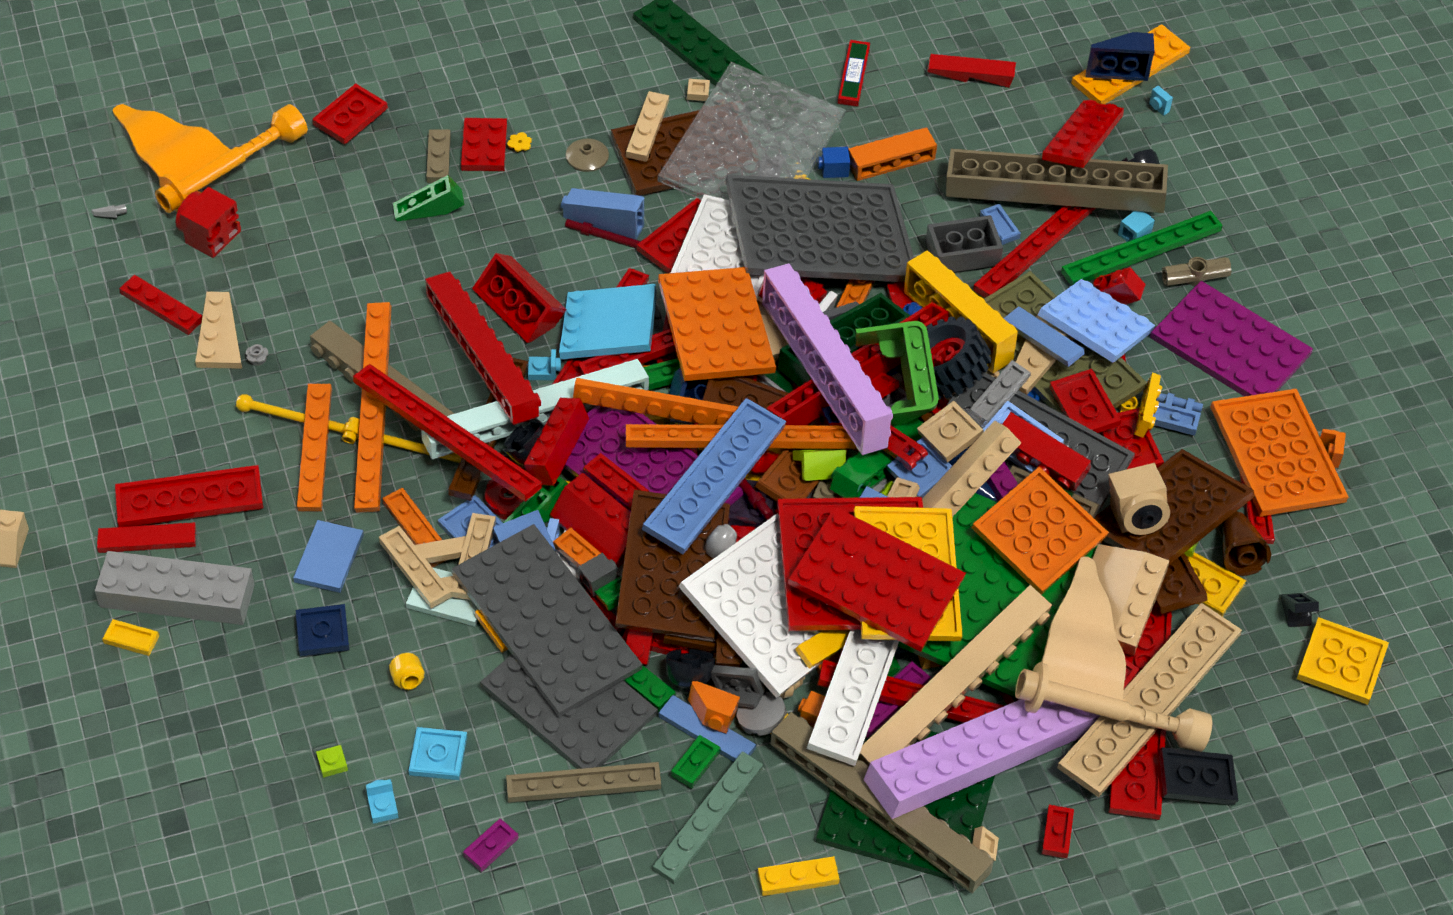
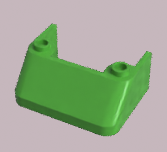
M911 321L856 329V346L879 343L880 352L884 357L889 359L900 358L907 400L897 401L892 405L893 419L890 425L906 424L934 410L938 405L939 397L926 326L922 322Z

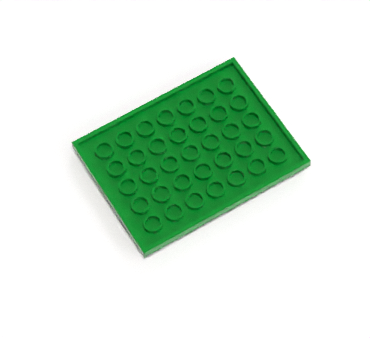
M975 493L952 518L956 567L966 573L964 580L958 588L962 625L961 641H927L921 652L900 641L898 647L945 667L1030 585L971 528L974 522L998 502ZM1097 546L1084 557L1093 559ZM1078 563L1042 594L1052 604L1049 611L1050 618L1042 626L1037 624L1032 629L1034 633L1027 641L1023 642L1020 640L1015 645L1017 647L1016 651L1008 659L1003 657L998 662L1000 664L999 667L991 675L986 673L981 678L983 684L1016 698L1015 689L1021 671L1023 669L1033 671L1034 667L1039 662H1042L1052 619L1069 590Z

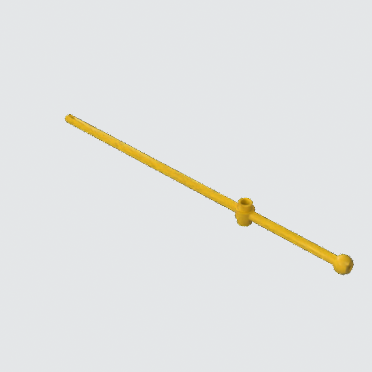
M248 394L240 395L236 401V407L241 412L255 410L302 423L305 422L304 413L253 401V398ZM350 417L349 421L345 424L330 420L329 430L341 432L343 434L341 439L345 443L354 444L356 439H359L360 419ZM384 434V444L429 455L424 444ZM456 453L438 457L458 463L462 459Z

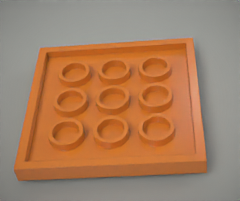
M1041 467L1034 470L974 522L971 527L1041 595L1078 563L1081 557L1087 555L1106 538L1109 533Z

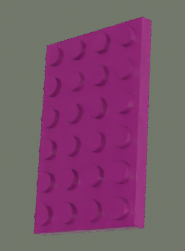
M1200 281L1150 335L1152 340L1242 396L1277 392L1309 358L1313 351L1312 347L1203 281Z

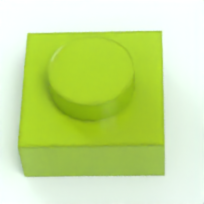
M341 745L316 751L323 778L348 771Z

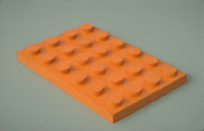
M745 267L659 274L658 283L684 381L775 373L776 364L749 273H746Z
M1297 389L1212 401L1210 408L1243 481L1247 487L1254 490V498L1252 500L1260 517L1347 502L1348 494Z

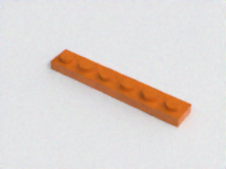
M308 384L297 501L298 511H322L332 397L331 384Z

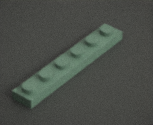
M742 751L653 865V871L675 884L763 770V764Z

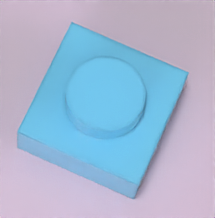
M1156 86L1152 89L1149 104L1164 116L1170 112L1173 97L1160 86Z

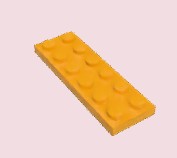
M1162 24L1148 32L1154 34L1155 50L1149 77L1189 54L1190 47ZM1086 70L1072 77L1071 84L1090 100L1106 104L1143 81L1086 78Z

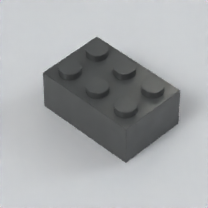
M991 215L927 225L925 243L928 251L933 256L939 258L941 263L953 272L991 267L1001 261L1003 246Z

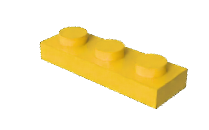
M1153 372L1147 381V388L1143 390L1134 434L1142 438L1147 430H1152L1155 424L1156 417H1153V414L1156 413L1159 401H1156V398L1158 399L1162 390V386L1159 385L1161 375Z
M834 856L758 868L762 896L839 884L840 880Z

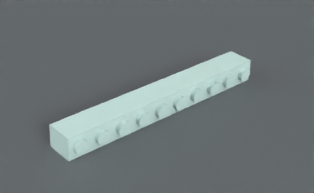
M635 359L533 390V392L538 393L541 406H539V417L533 419H538L545 425L559 398H573L576 378L649 391V376L639 360ZM497 401L447 416L484 443L507 437L520 425L523 428L530 425L527 421L513 425ZM583 403L586 412L596 407V405ZM421 430L422 441L432 459L454 453Z

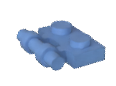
M1160 393L1156 400L1159 401L1156 413L1153 414V417H1156L1154 425L1195 436L1203 404L1194 402L1195 399L1188 398L1186 400L1175 397V394Z

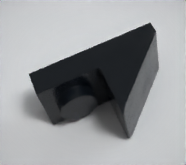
M1305 593L1281 594V602L1287 625L1289 627L1310 626L1312 624V612L1319 611V602Z

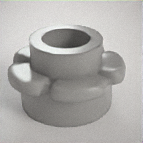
M260 344L249 347L246 350L247 360L256 366L264 364L268 356L267 348H263Z

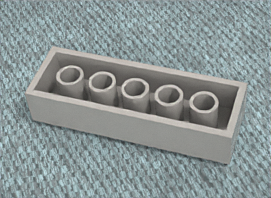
M107 551L95 594L101 608L244 625L255 584L251 568Z

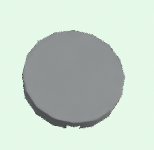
M764 692L756 708L739 706L737 710V719L741 729L748 734L757 733L758 736L772 733L784 720L785 715L787 716L783 699L780 696L776 698L772 692Z

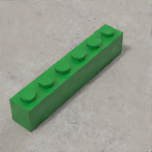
M918 419L894 426V428L916 442L922 438L917 428L923 422ZM883 450L864 455L859 451L856 456L850 457L844 465L835 468L831 475L833 480L830 489L843 498H860L867 486L874 488L891 474L887 471V465L895 460V458Z

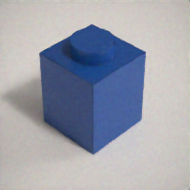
M848 147L822 148V157H818V169H822L823 178L849 177L850 158Z

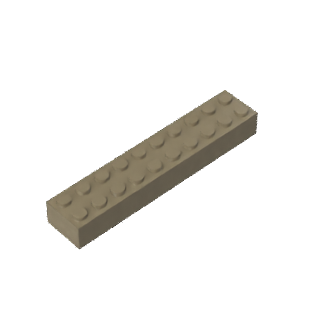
M951 149L947 171L946 197L1164 213L1168 165L1090 159L1084 168L1042 160V155Z

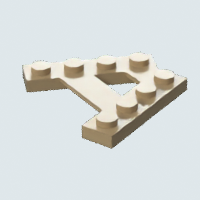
M472 513L467 534L463 537L414 545L402 528L398 526L381 535L379 542L430 608L439 605L451 597L471 600L454 576L440 578L429 563L460 558L459 564L487 550L491 544L496 516Z

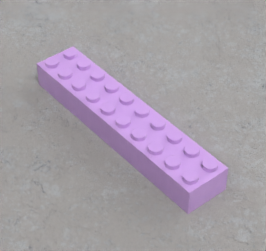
M789 263L764 270L762 305L860 453L864 455L888 448L889 437L891 436L890 424L893 419L891 408L885 405L880 392L876 391L872 386L869 376L864 374L859 361L853 358L848 345L844 344L840 339L839 332L836 329L834 330L828 316L824 315L821 311L818 301L814 300L810 295L809 288L806 285L804 286L798 272L794 271Z
M1018 700L870 762L864 781L891 819H894L1081 738L1100 715L1045 700L1036 713H1030L1025 709V700Z

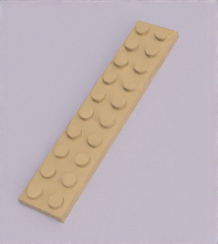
M1201 603L1123 690V701L1129 702L1131 706L1170 716L1241 635L1242 629ZM1100 716L1058 763L1057 768L1099 798L1155 734L1158 728L1129 720L1119 721Z

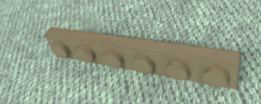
M659 762L506 775L508 803L661 789Z

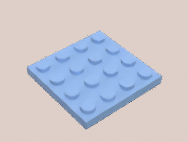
M1082 279L1041 307L1038 316L1112 363L1147 337L1155 327L1146 317L1138 315L1127 305L1117 302L1108 293L1101 292L1093 287L1092 283Z

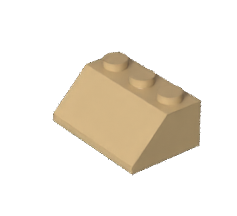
M0 510L1 567L17 568L29 530L24 512Z

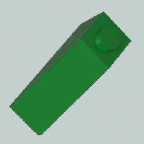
M447 175L394 202L393 208L395 220L405 221L445 215L465 204L462 189Z
M559 476L554 486L542 485V489L527 501H523L503 523L536 510L539 511L544 523L549 521L550 513L568 483Z

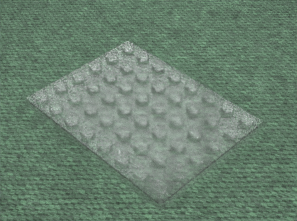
M731 62L659 173L657 181L702 200L704 194L729 200L725 183L727 175L807 179L817 163L818 157L822 154V148H826L845 116L846 110Z

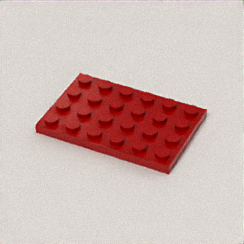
M834 507L790 576L788 584L921 652L964 580L966 573Z

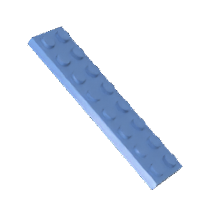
M746 398L644 522L642 530L684 554L784 429L786 421Z

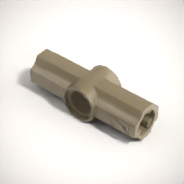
M1193 257L1188 263L1162 267V280L1164 285L1167 286L1182 283L1196 286L1200 281L1204 282V280L1231 276V263L1229 258L1226 257L1210 260Z

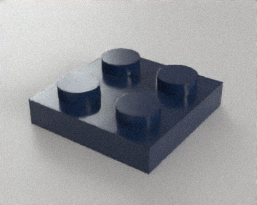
M345 604L296 610L300 656L350 650Z

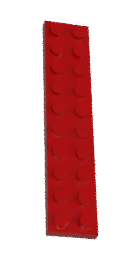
M1154 603L1134 656L1124 653L1125 658L1139 668L1137 674L1171 637L1172 611L1161 614L1156 603ZM1158 729L1110 785L1109 813L1160 820L1163 790L1158 751L1162 747L1165 748L1166 730Z

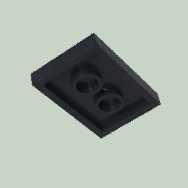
M1164 747L1158 751L1164 798L1235 805L1239 801L1232 755Z

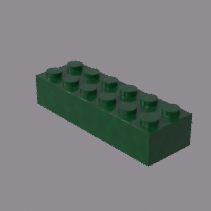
M879 293L832 319L830 324L834 330L836 329L839 332L843 343L848 345L850 353H853L864 346H856V329L900 323L910 315L882 293ZM790 345L782 347L779 352L778 369L799 387L811 380V377Z

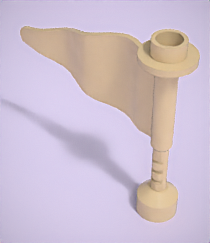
M1081 557L1069 590L1052 619L1042 662H1039L1033 671L1028 669L1021 671L1015 689L1016 698L1025 700V709L1030 713H1036L1045 700L1119 721L1129 720L1172 732L1180 748L1202 752L1208 744L1212 731L1211 714L1189 708L1178 716L1172 717L1131 706L1129 702L1123 701L1126 660L1115 634L1110 602L1099 581L1095 561L1089 557Z

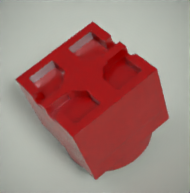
M207 187L203 192L195 191L189 194L181 203L176 214V227L184 233L185 243L212 258L241 232L240 222L237 221L239 215L236 214L238 211L236 201L210 187Z

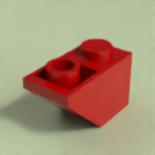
M1131 267L1099 276L1093 282V287L1101 292L1108 293L1114 300L1125 305L1139 301L1146 285Z

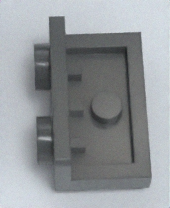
M714 665L711 678L717 689L739 696L738 706L750 708L758 706L765 692V687L759 679L757 669Z

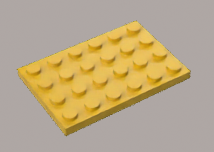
M854 507L855 517L957 568L952 509ZM959 590L955 593L928 641H961L962 625ZM863 621L861 622L862 639L896 640Z

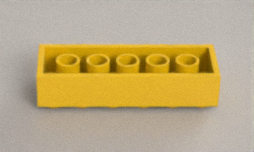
M928 250L907 262L904 293L922 307L934 302L949 311V317H955L956 321L958 317L971 320L991 351V363L987 364L990 372L995 373L1008 365L1011 360H1014L1018 331L1012 324H1009L1001 317L998 311L992 309L982 297L971 290L968 284L963 283L952 270H949L941 263L939 258L933 256Z

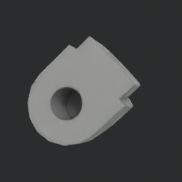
M728 524L718 525L706 540V553L710 557L715 558L734 545L737 539L736 531Z

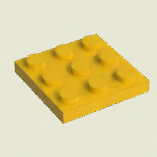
M1318 617L1296 679L1368 705L1389 642Z

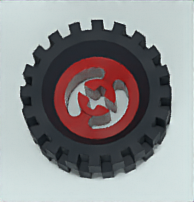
M948 317L946 322L941 319L937 321L938 324L935 326L932 323L926 326L939 399L942 398V395L946 399L951 398L952 393L955 392L957 395L962 394V389L968 387V389L974 386L972 382L974 380L980 381L983 377L981 372H987L989 368L987 364L991 363V351L975 324L969 319L965 320L964 317H958L957 321L955 317Z

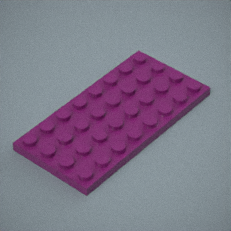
M596 406L587 413L589 420L564 468L575 477H578L581 473L588 476L584 472L583 467L598 454L602 453L647 488L649 492L668 494L698 458V455L689 448L626 447V424L655 423L642 413ZM589 477L592 481H594L597 485H599L603 490H605L609 495H611L614 499H616L620 504H622L626 509H628L631 512V509L629 507H627L624 503H622L619 499L613 496L595 480ZM737 486L725 503L731 506L743 496L742 488Z

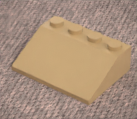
M1098 544L1093 560L1096 563L1099 581L1110 602L1115 634L1123 652L1134 656L1166 575L1169 560L1143 551Z

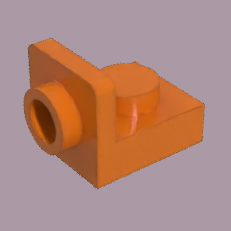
M1322 429L1320 438L1324 447L1327 448V453L1334 467L1339 468L1344 453L1346 433Z

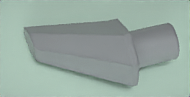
M125 204L115 207L111 205L91 209L93 216L117 218V215L127 213Z

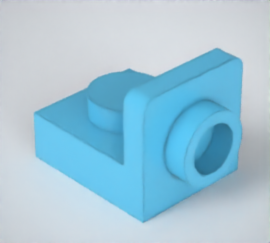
M551 349V357H529L528 380L554 381L556 379V371H561V358H556V349Z
M376 780L367 784L366 790L373 823L398 818L391 780Z

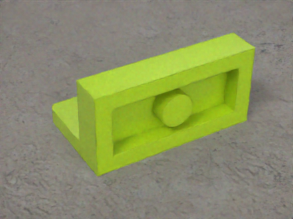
M794 450L793 460L802 461V480L831 479V475L836 467H841L846 463V450Z

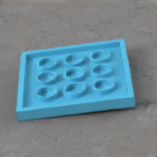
M656 284L568 292L567 310L564 315L559 350L561 359L651 351L657 297Z

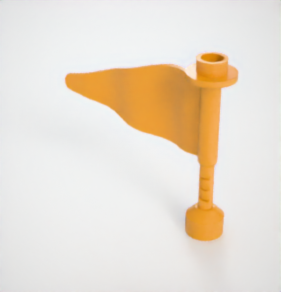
M124 104L117 105L112 110L114 116L128 132L140 159L148 164L159 177L160 188L155 191V196L160 206L167 213L177 212L181 203L189 194L199 191L244 163L247 157L276 139L292 143L307 134L308 131L306 121L299 110L293 105L287 104L272 114L271 128L256 138L251 139L248 143L229 149L209 130L202 127L182 125L161 113L137 110Z

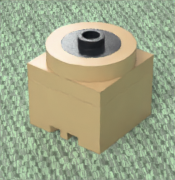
M1155 463L1108 474L1111 487L1109 489L1111 495L1110 506L1122 533L1130 532L1136 535H1146L1159 530L1168 522L1170 508L1167 503V488Z

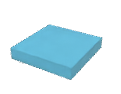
M417 727L409 775L460 780L467 732Z

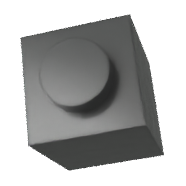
M601 553L578 566L580 581L594 597L596 596L594 591L617 578L616 572H618V567L612 559L608 560Z

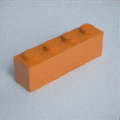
M926 127L848 149L850 170L855 179L860 181L932 161L936 158L937 144Z

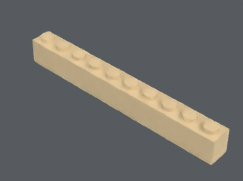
M1029 585L862 745L857 760L863 761L869 767L870 762L913 745L917 740H924L931 732L929 728L934 723L937 725L942 723L948 716L947 711L952 706L957 708L965 700V693L969 690L975 691L983 682L981 678L986 673L991 675L999 667L1000 664L998 662L1003 657L1008 659L1016 651L1017 647L1015 645L1020 640L1023 642L1027 641L1034 633L1032 629L1037 624L1042 626L1050 618L1049 611L1052 604Z

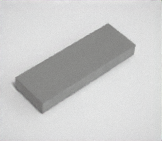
M1011 360L969 409V414L987 425L1007 401H1010L1028 380L1031 372Z

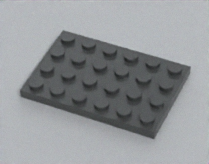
M512 654L480 682L482 689L577 769L601 767L658 714L657 708L628 684L621 681L558 717Z

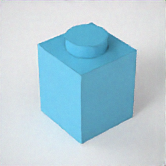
M1133 211L1121 221L1118 235L1128 242L1152 233L1155 220L1143 211Z

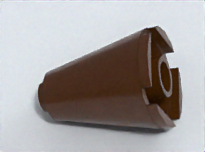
M1236 511L1222 522L1223 562L1226 569L1235 572V575L1239 576L1252 575L1261 571V566L1266 562L1267 564L1269 563L1272 554L1265 539L1242 512Z

